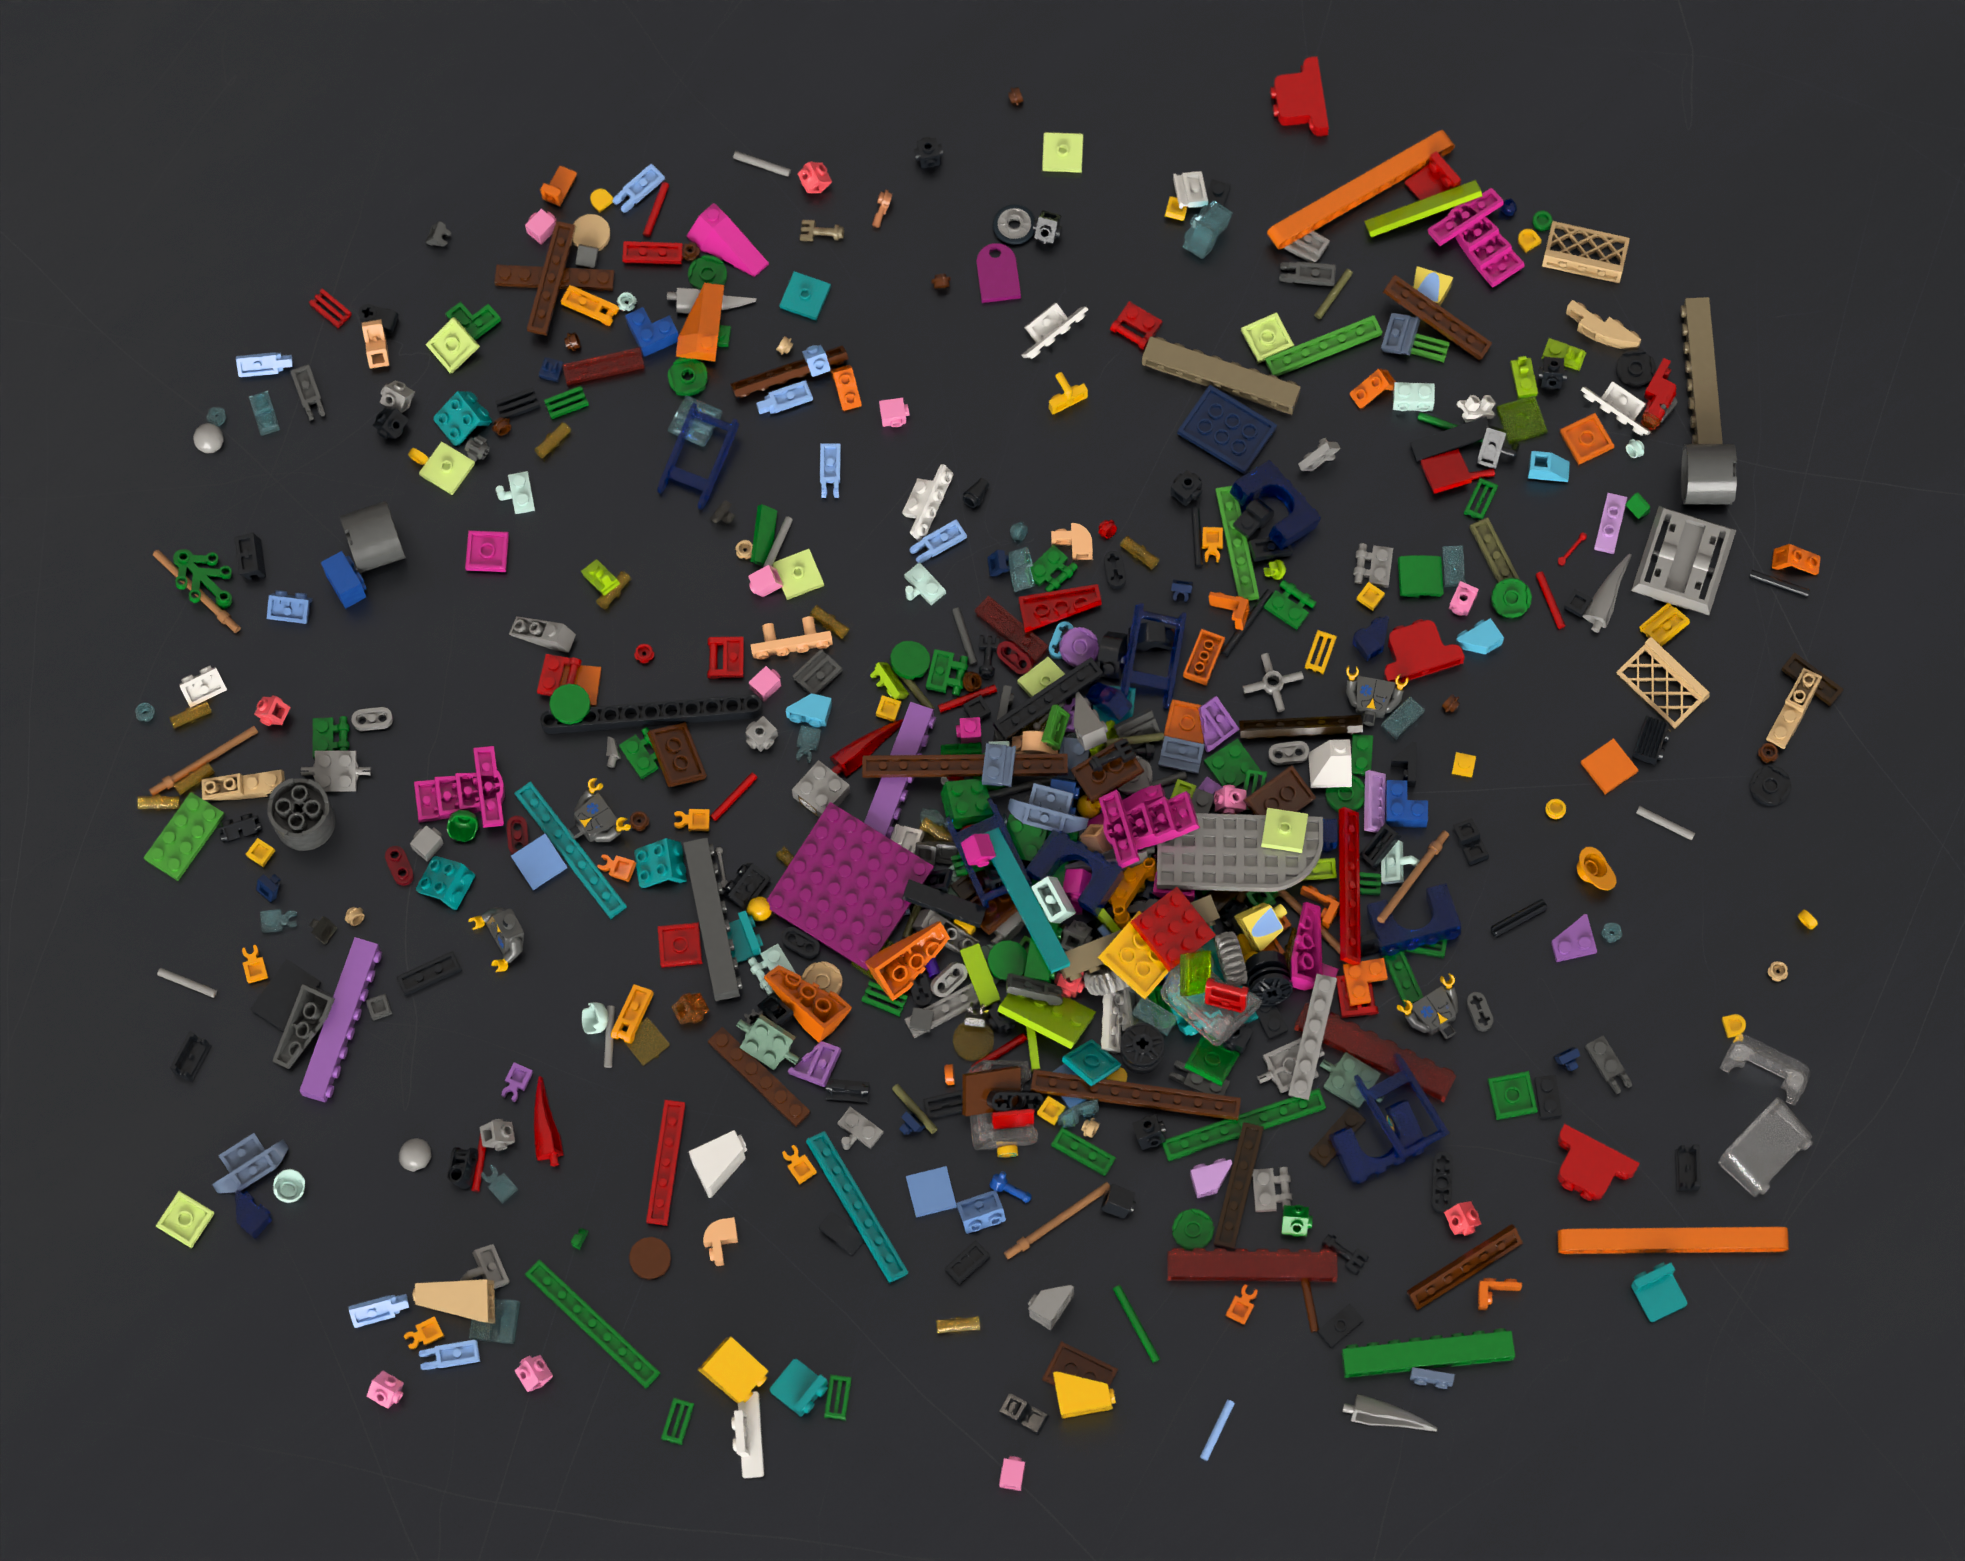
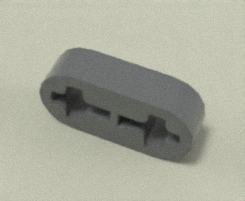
M1473 992L1467 998L1468 1011L1476 1029L1487 1031L1493 1024L1492 1013L1484 995L1480 992ZM1473 998H1476V1000H1481L1479 1004V1010L1477 1009V1006L1475 1004H1471ZM1481 1013L1484 1019H1488L1486 1026L1483 1023H1479Z

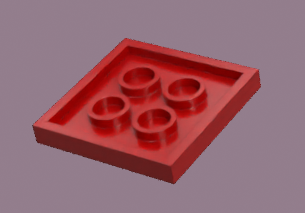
M1178 887L1174 888L1130 922L1168 971H1171L1216 936Z

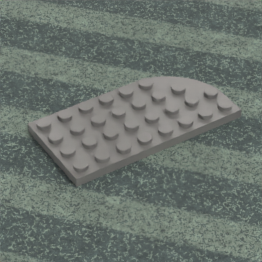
M1196 813L1200 828L1157 844V889H1174L1178 887L1183 890L1275 892L1292 887L1305 879L1320 859L1323 848V817L1308 816L1303 851L1298 853L1261 847L1266 815Z

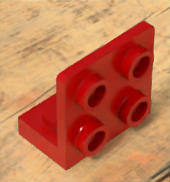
M1437 151L1430 155L1428 165L1405 181V185L1419 201L1458 187L1461 183L1460 177Z

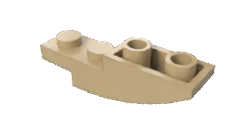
M1572 300L1568 304L1566 314L1579 322L1577 331L1583 335L1615 348L1626 350L1639 348L1641 343L1639 335L1623 327L1619 320H1613L1609 317L1603 322L1599 315L1589 312L1582 303Z
M1803 668L1766 741L1780 748H1786L1800 724L1822 676Z
M275 770L244 776L239 773L202 779V799L242 800L269 797L274 788L285 781L284 771Z

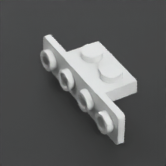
M1057 303L1051 305L1024 327L1035 341V344L1025 351L1022 357H1030L1032 359L1041 352L1040 348L1044 345L1047 347L1056 340L1054 338L1059 333L1062 335L1071 328L1069 325L1074 321L1077 323L1086 316L1084 313L1089 309L1086 306L1080 307L1067 318Z
M1612 381L1602 397L1587 387H1582L1581 391L1585 393L1583 396L1591 402L1596 400L1601 404L1600 408L1607 413L1612 411L1618 415L1616 417L1618 421L1625 425L1628 422L1634 426L1632 430L1641 436L1651 433L1650 430L1635 421L1646 403Z
M940 465L933 481L917 479L902 514L905 517L916 518L910 534L918 542L928 534V530L952 480L953 473L946 465Z
M752 1392L753 1395L745 1403L743 1401L738 1403V1411H734V1417L731 1419L732 1429L736 1433V1438H733V1449L741 1456L743 1478L764 1476L758 1392Z

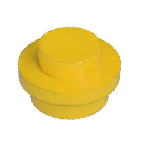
M1552 799L1546 804L1545 810L1550 818L1560 819L1565 815L1566 805L1560 799Z

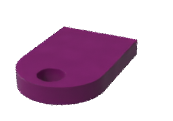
M999 243L985 246L977 256V272L982 303L1021 298L1014 252L1006 245ZM997 250L1001 255L993 258L990 256V252Z

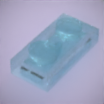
M1443 546L1445 587H1458L1460 581L1466 583L1463 546Z
M1410 696L1381 726L1397 739L1425 712V709Z
M1141 998L1132 1012L1134 1017L1146 1024L1153 1025L1166 1036L1169 1035L1178 1020L1177 1016L1147 998Z

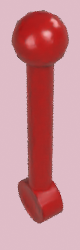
M1580 533L1578 540L1563 557L1558 558L1559 565L1563 566L1566 563L1567 557L1582 540L1587 538L1586 533Z

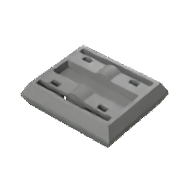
M1659 506L1631 591L1681 608L1709 615L1736 530ZM1663 521H1667L1669 525L1661 550L1656 551L1654 547ZM1719 537L1724 540L1714 569L1709 567ZM1655 555L1658 556V559L1651 581L1649 583L1644 580L1651 561V556ZM1710 572L1713 573L1703 600L1699 596L1706 574Z

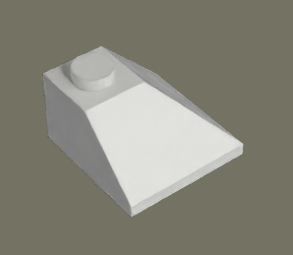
M1350 739L1329 740L1309 752L1311 788L1352 787Z

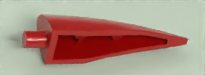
M904 719L878 728L830 756L835 765L831 770L837 775L840 772L846 777L862 766V756H870L902 725Z
M539 1076L534 1107L536 1159H550V1165L557 1166L559 1165L558 1157L564 1155L561 1136L550 1110L543 1078Z

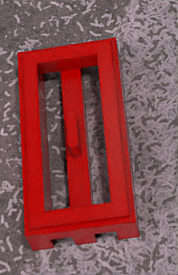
M323 288L320 290L319 295L316 294L314 296V300L311 299L309 301L310 306L338 329L352 315L347 308ZM325 297L329 302H331L335 307H337L341 312H343L345 316L339 313L335 308H333L329 303H327L322 298ZM320 302L322 305H324L328 310H330L334 315H336L340 319V321L338 322L336 319H334L317 303Z

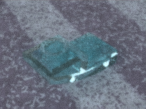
M265 391L249 396L261 436L279 431L280 427L269 392Z
M1028 547L1009 552V568L1014 592L1035 586L1030 570L1033 563Z
M1098 1099L1083 1102L1058 1116V1126L1063 1125L1064 1128L1074 1127L1076 1123H1079V1115L1091 1117L1095 1113H1099Z

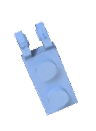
M651 163L623 187V190L613 198V203L615 205L619 204L628 195L630 199L621 206V210L626 213L635 203L637 204L663 182L665 176Z
M840 443L820 444L822 498L827 496L826 483H834L833 495L834 498H839Z
M956 519L922 538L920 542L913 545L909 550L914 554L926 546L928 551L916 558L917 563H923L929 560L931 556L934 557L966 539L967 535Z
M477 1339L435 1346V1348L419 1351V1357L436 1355V1361L421 1364V1370L480 1362Z

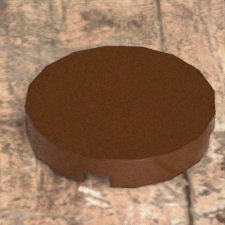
M647 1237L634 1244L629 1254V1261L635 1274L650 1280L661 1277L667 1272L671 1264V1253L667 1244L661 1239Z

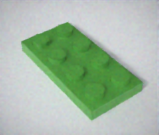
M190 792L146 853L144 860L179 881L224 818L225 813Z

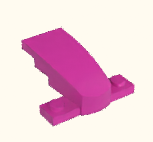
M1490 188L1482 193V197L1454 207L1446 218L1428 229V234L1439 246L1455 237L1469 260L1493 288L1522 269L1524 262L1512 250V245L1499 233V228L1486 217L1504 205L1503 199L1493 188Z
M494 746L473 748L476 773H455V776L414 781L419 823L448 819L457 810H468L472 813L481 811L483 828L504 825L501 804L505 798V787L496 767Z
M1117 790L1099 798L1105 819L1103 823L1104 834L1114 849L1118 866L1121 869L1140 861L1138 849L1172 840L1200 828L1190 794L1187 791L1169 800L1164 796L1149 805L1143 802L1125 812L1121 795Z

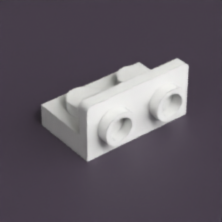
M207 666L200 670L201 674L195 677L191 674L181 679L182 683L179 686L190 708L227 690L216 667L211 668V666Z

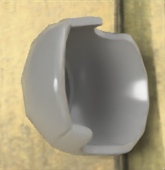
M206 423L196 428L193 440L198 450L204 453H214L221 448L224 436L218 426Z
M419 1138L406 1141L401 1146L399 1152L400 1164L404 1169L411 1172L425 1168L432 1157L431 1147L425 1140Z

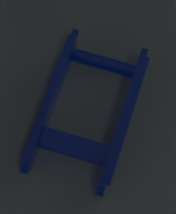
M693 403L659 481L657 492L662 494L669 478L703 491L698 502V508L702 510L709 499L738 430L739 423L737 420L733 419L730 424L699 412L697 404ZM694 419L728 431L708 480L674 467Z
M1140 603L1135 606L1120 698L1126 700L1130 683L1165 690L1163 708L1168 709L1173 697L1186 613L1182 612L1178 618L1143 611L1144 604ZM1141 618L1176 626L1168 677L1132 670Z
M991 797L987 801L994 816L966 829L956 832L950 816L945 817L948 823L947 828L983 907L986 908L990 907L988 901L1008 891L1005 885L984 894L972 865L967 863L961 842L971 835L983 834L999 827L1030 888L1032 884L997 805L993 803Z
M1397 1052L1393 1056L1401 1069L1400 1072L1369 1089L1366 1088L1359 1075L1354 1076V1080L1358 1090L1398 1155L1404 1160L1450 1133L1405 1060ZM1409 1082L1438 1131L1404 1149L1375 1100Z

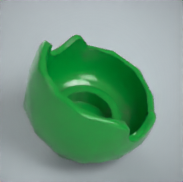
M457 810L448 819L447 832L456 841L466 842L472 840L478 829L479 821L474 813L468 810Z

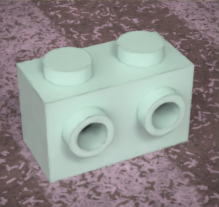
M1395 382L1393 410L1433 411L1435 384Z
M1047 876L1031 887L1050 923L1060 924L1076 914L1057 877Z

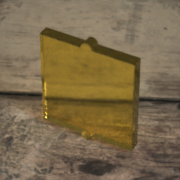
M648 1017L640 1023L633 1043L624 1042L643 1066L653 1058H658L659 1054L670 1046L669 1042Z

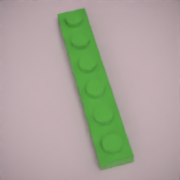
M1373 315L1265 358V363L1271 375L1280 376L1381 336L1382 330Z
M1236 486L1216 488L1215 492L1237 596H1241L1249 601L1259 599L1247 538L1233 527V523L1242 515Z

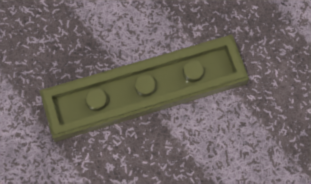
M1487 517L1471 524L1469 528L1497 583L1507 578L1519 579L1489 518Z

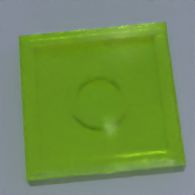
M1535 395L1496 407L1503 429L1507 430L1506 437L1509 444L1547 433V428Z
M1211 950L1180 954V996L1187 997L1205 993L1207 979L1211 978Z

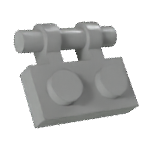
M1360 543L1359 550L1356 551L1357 565L1353 573L1355 575L1354 582L1361 584L1364 577L1369 578V582L1375 587L1388 588L1393 548L1373 545V551L1370 553L1367 552V544ZM1365 561H1371L1370 570L1364 568Z
M1288 1167L1279 1168L1280 1176H1274L1273 1168L1254 1169L1252 1179L1255 1212L1276 1211V1203L1281 1202L1283 1207L1284 1205L1291 1206L1293 1199L1289 1189L1291 1176L1288 1175ZM1275 1184H1281V1194L1275 1195Z

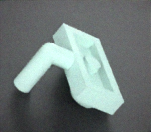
M528 471L508 475L511 491L505 492L503 486L500 485L496 487L499 500H513L515 514L535 511Z
M920 562L904 574L905 579L912 585L907 586L905 589L907 600H913L920 594L932 605L946 594V590Z
M1400 840L1397 841L1381 861V883L1385 885L1404 882L1403 865L1411 864L1416 867L1420 861L1414 856L1403 857V842Z

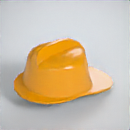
M1586 847L1581 850L1577 863V873L1580 878L1599 889H1613L1617 883L1616 876L1603 854L1593 847Z

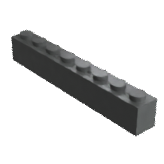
M708 838L683 842L715 1001L739 997V989L743 988L740 976L736 977L735 970H738L736 957L732 958L731 951L735 949L733 939H728L727 932L731 931L729 920H724L723 913H726L727 910L725 900L720 901L719 894H722L723 891L721 881L716 882L715 875H719L717 862H712L711 856H715L713 844L708 843Z

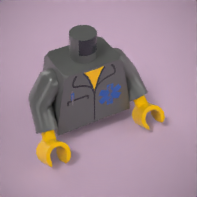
M1349 666L1346 668L1347 675L1349 676L1347 678L1346 694L1350 704L1356 707V713L1363 714L1362 723L1364 725L1374 726L1376 717L1384 718L1386 713H1391L1400 704L1404 693L1403 687L1409 682L1408 677L1405 683H1401L1399 681L1401 674H1399L1396 682L1357 676L1359 673L1357 666L1356 672L1353 674L1349 673Z
M597 778L589 780V788L584 791L574 809L576 825L568 829L574 840L584 834L589 842H611L622 833V830L627 831L631 828L629 824L623 826L627 818L620 817L617 819L601 795L595 793L596 790L603 788L602 783H599L597 787L594 786Z
M495 906L482 913L481 916L470 918L468 922L475 921L476 926L472 930L483 927L486 922L503 954V959L493 960L491 965L498 966L495 972L506 971L508 963H511L522 952L524 931L511 908L505 910L502 907Z
M1448 973L1450 979L1445 982L1443 976L1440 977V981L1445 985V988L1441 986L1413 1004L1410 1001L1403 1000L1406 1004L1404 1009L1401 1005H1397V1009L1404 1012V1016L1412 1028L1423 1033L1428 1032L1430 1035L1440 1030L1445 1039L1452 1037L1456 1033L1451 1026L1458 1013V996L1453 985L1455 982L1453 975Z

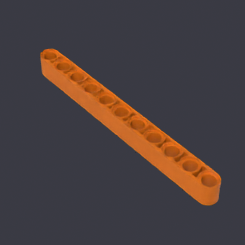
M1440 130L1273 225L1267 231V235L1278 249L1285 248L1287 245L1292 244L1421 170L1429 164L1430 155L1435 151L1441 157H1444L1454 149L1455 145L1445 131Z
M1786 1227L1562 1229L1557 1231L1558 1252L1562 1254L1782 1252L1789 1250L1788 1228Z

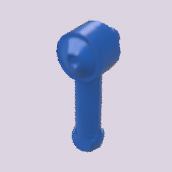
M1001 1171L999 1174L993 1175L989 1183L993 1190L997 1192L1004 1190L1022 1199L1025 1203L1031 1200L1029 1192H1024L1008 1183L1006 1172Z

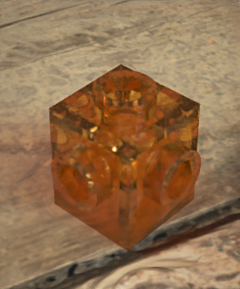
M686 993L671 1006L680 1024L690 1022L696 1024L704 1019L703 1016L709 1011L700 993Z

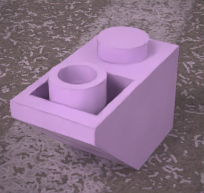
M1218 1159L1213 1162L1214 1164L1208 1166L1199 1164L1194 1166L1193 1170H1190V1177L1197 1199L1218 1193L1232 1168L1231 1159Z

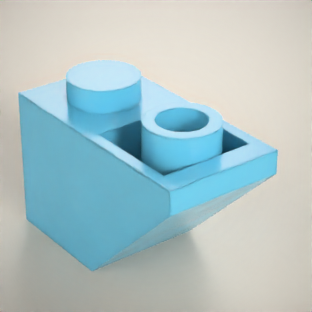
M1531 451L1528 478L1568 482L1570 462L1550 452Z
M1490 618L1486 621H1479L1470 631L1464 630L1459 633L1455 645L1460 646L1463 650L1487 654L1502 645L1504 637Z
M811 693L786 708V716L795 723L803 721L813 727H826L832 707V700L829 697Z

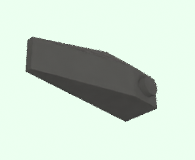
M302 984L272 1060L273 1062L287 1069L292 1067L328 1018L335 1000L332 994L317 987Z

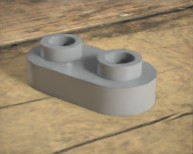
M377 707L357 710L353 713L351 720L355 729L368 731L388 728L393 722V716L388 708ZM381 717H386L384 722L379 721ZM361 719L366 720L364 724L359 723Z
M1303 741L1278 743L1271 746L1268 757L1274 765L1302 763L1309 756V747ZM1301 751L1303 754L1298 756L1295 752ZM1280 753L1282 757L1276 758L1275 754Z
M959 962L950 963L932 980L930 985L932 993L938 997H947L966 979L968 974L966 966ZM957 969V973L953 975V970ZM942 982V987L938 989V984Z

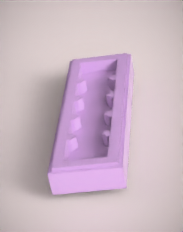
M1612 493L1607 494L1594 550L1614 554L1627 497Z
M1371 770L1365 772L1364 830L1377 833L1385 824L1386 774Z

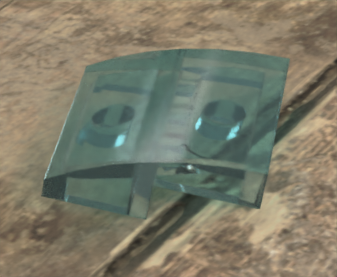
M686 396L676 412L668 432L704 447L712 436L713 428L722 417L723 411L690 396Z
M495 1298V1323H486L472 1319L469 1338L480 1341L514 1344L520 1302L516 1300H498Z

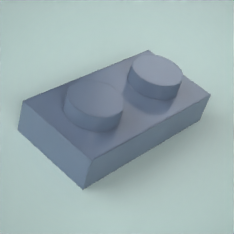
M1412 1367L1410 1380H1414V1383L1418 1385L1432 1383L1437 1388L1447 1389L1448 1386L1452 1387L1455 1374Z

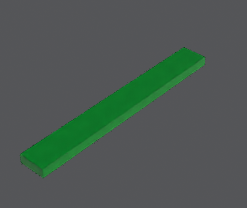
M1318 1088L1311 1091L1309 1100L1291 1097L1240 1114L1238 1120L1225 1119L1165 1139L1166 1142H1163L1162 1146L1169 1162L1240 1138L1243 1122L1263 1126L1265 1130L1325 1110L1326 1105Z
M540 1259L525 1273V1276L644 1388L647 1389L661 1374Z

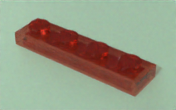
M640 347L562 364L567 385L645 368Z
M989 595L975 609L976 614L1006 639L1018 645L1031 656L1035 663L1049 649V646L1032 631L1025 633L1024 625Z

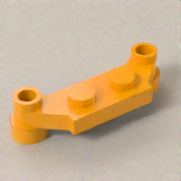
M1146 858L1142 864L1133 868L1128 867L1107 898L1113 907L1114 921L1121 929L1131 920L1127 908L1146 879L1149 881L1155 880L1157 864L1154 858Z

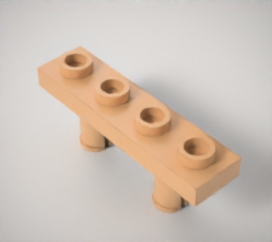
M808 616L802 618L804 635L776 640L774 624L762 625L764 642L751 644L753 659L763 660L772 655L786 656L790 652L795 651L804 653L813 648L826 649L833 645L831 631L816 633L814 617Z

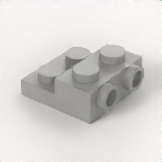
M1131 987L1117 991L1115 1003L1120 1008L1117 1020L1118 1024L1122 1025V1031H1126L1132 1025L1139 1023L1151 1024L1155 1027L1148 996L1143 999Z

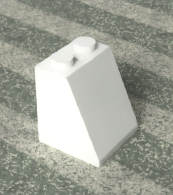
M735 1130L689 1151L691 1162L709 1198L714 1196L746 1159L744 1154L747 1151L746 1144L741 1134L736 1135Z

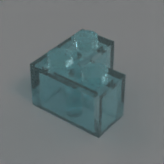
M1214 200L1208 206L1204 205L1200 213L1192 217L1190 221L1191 228L1184 235L1186 240L1183 247L1203 259L1212 251L1217 236L1227 228L1233 212Z

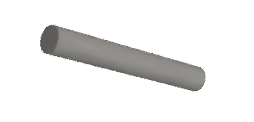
M735 151L733 159L789 177L791 169Z
M785 517L763 568L767 565H773L793 521L792 518Z
M1639 806L1636 812L1687 839L1692 840L1695 835L1694 832Z
M160 968L157 973L160 977L212 998L217 994L215 989L163 968Z
M607 1006L609 1020L605 1032L604 1067L612 1068L614 1038L611 1037V1032L614 1027L615 1006Z

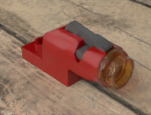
M1663 358L1644 395L1648 403L1642 415L1641 423L1649 429H1655L1678 403L1675 398L1676 385L1667 380L1672 369H1669L1671 361Z

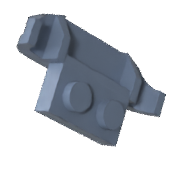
M1033 783L1029 802L1010 798L1008 803V810L1023 824L1060 834L1087 829L1089 818L1069 813L1074 793L1038 783Z
M255 1133L251 1134L218 1155L229 1171V1174L213 1183L212 1186L217 1193H233L243 1190L276 1169L282 1162L289 1147L284 1139L265 1150Z

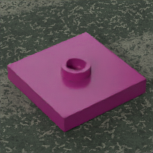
M468 530L466 571L506 572L509 532Z

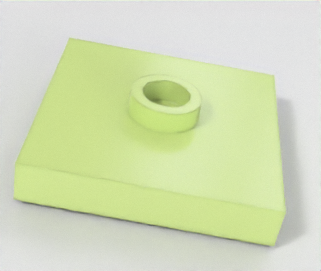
M1044 133L1042 171L1082 173L1083 134Z
M1277 312L1241 328V332L1258 364L1265 361L1267 357L1294 347Z
M454 317L426 344L449 373L452 374L480 347Z
M441 442L423 466L419 475L453 495L473 468L475 462Z
M810 549L778 560L772 565L777 569L783 583L782 590L786 600L824 586Z
M1047 657L1019 678L1017 683L1032 697L1065 675V673Z
M1267 808L1261 847L1302 853L1308 814Z
M178 1191L156 1224V1227L192 1249L215 1213Z

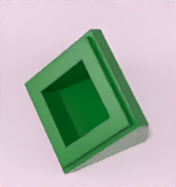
M1635 493L1625 504L1638 519L1650 512V505L1639 493Z

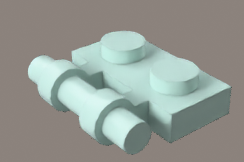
M779 944L760 953L763 959L761 963H758L755 957L748 960L752 974L757 976L760 981V987L766 991L768 996L775 993V991L764 979L765 973L763 970L768 968L771 971L780 965L796 973Z

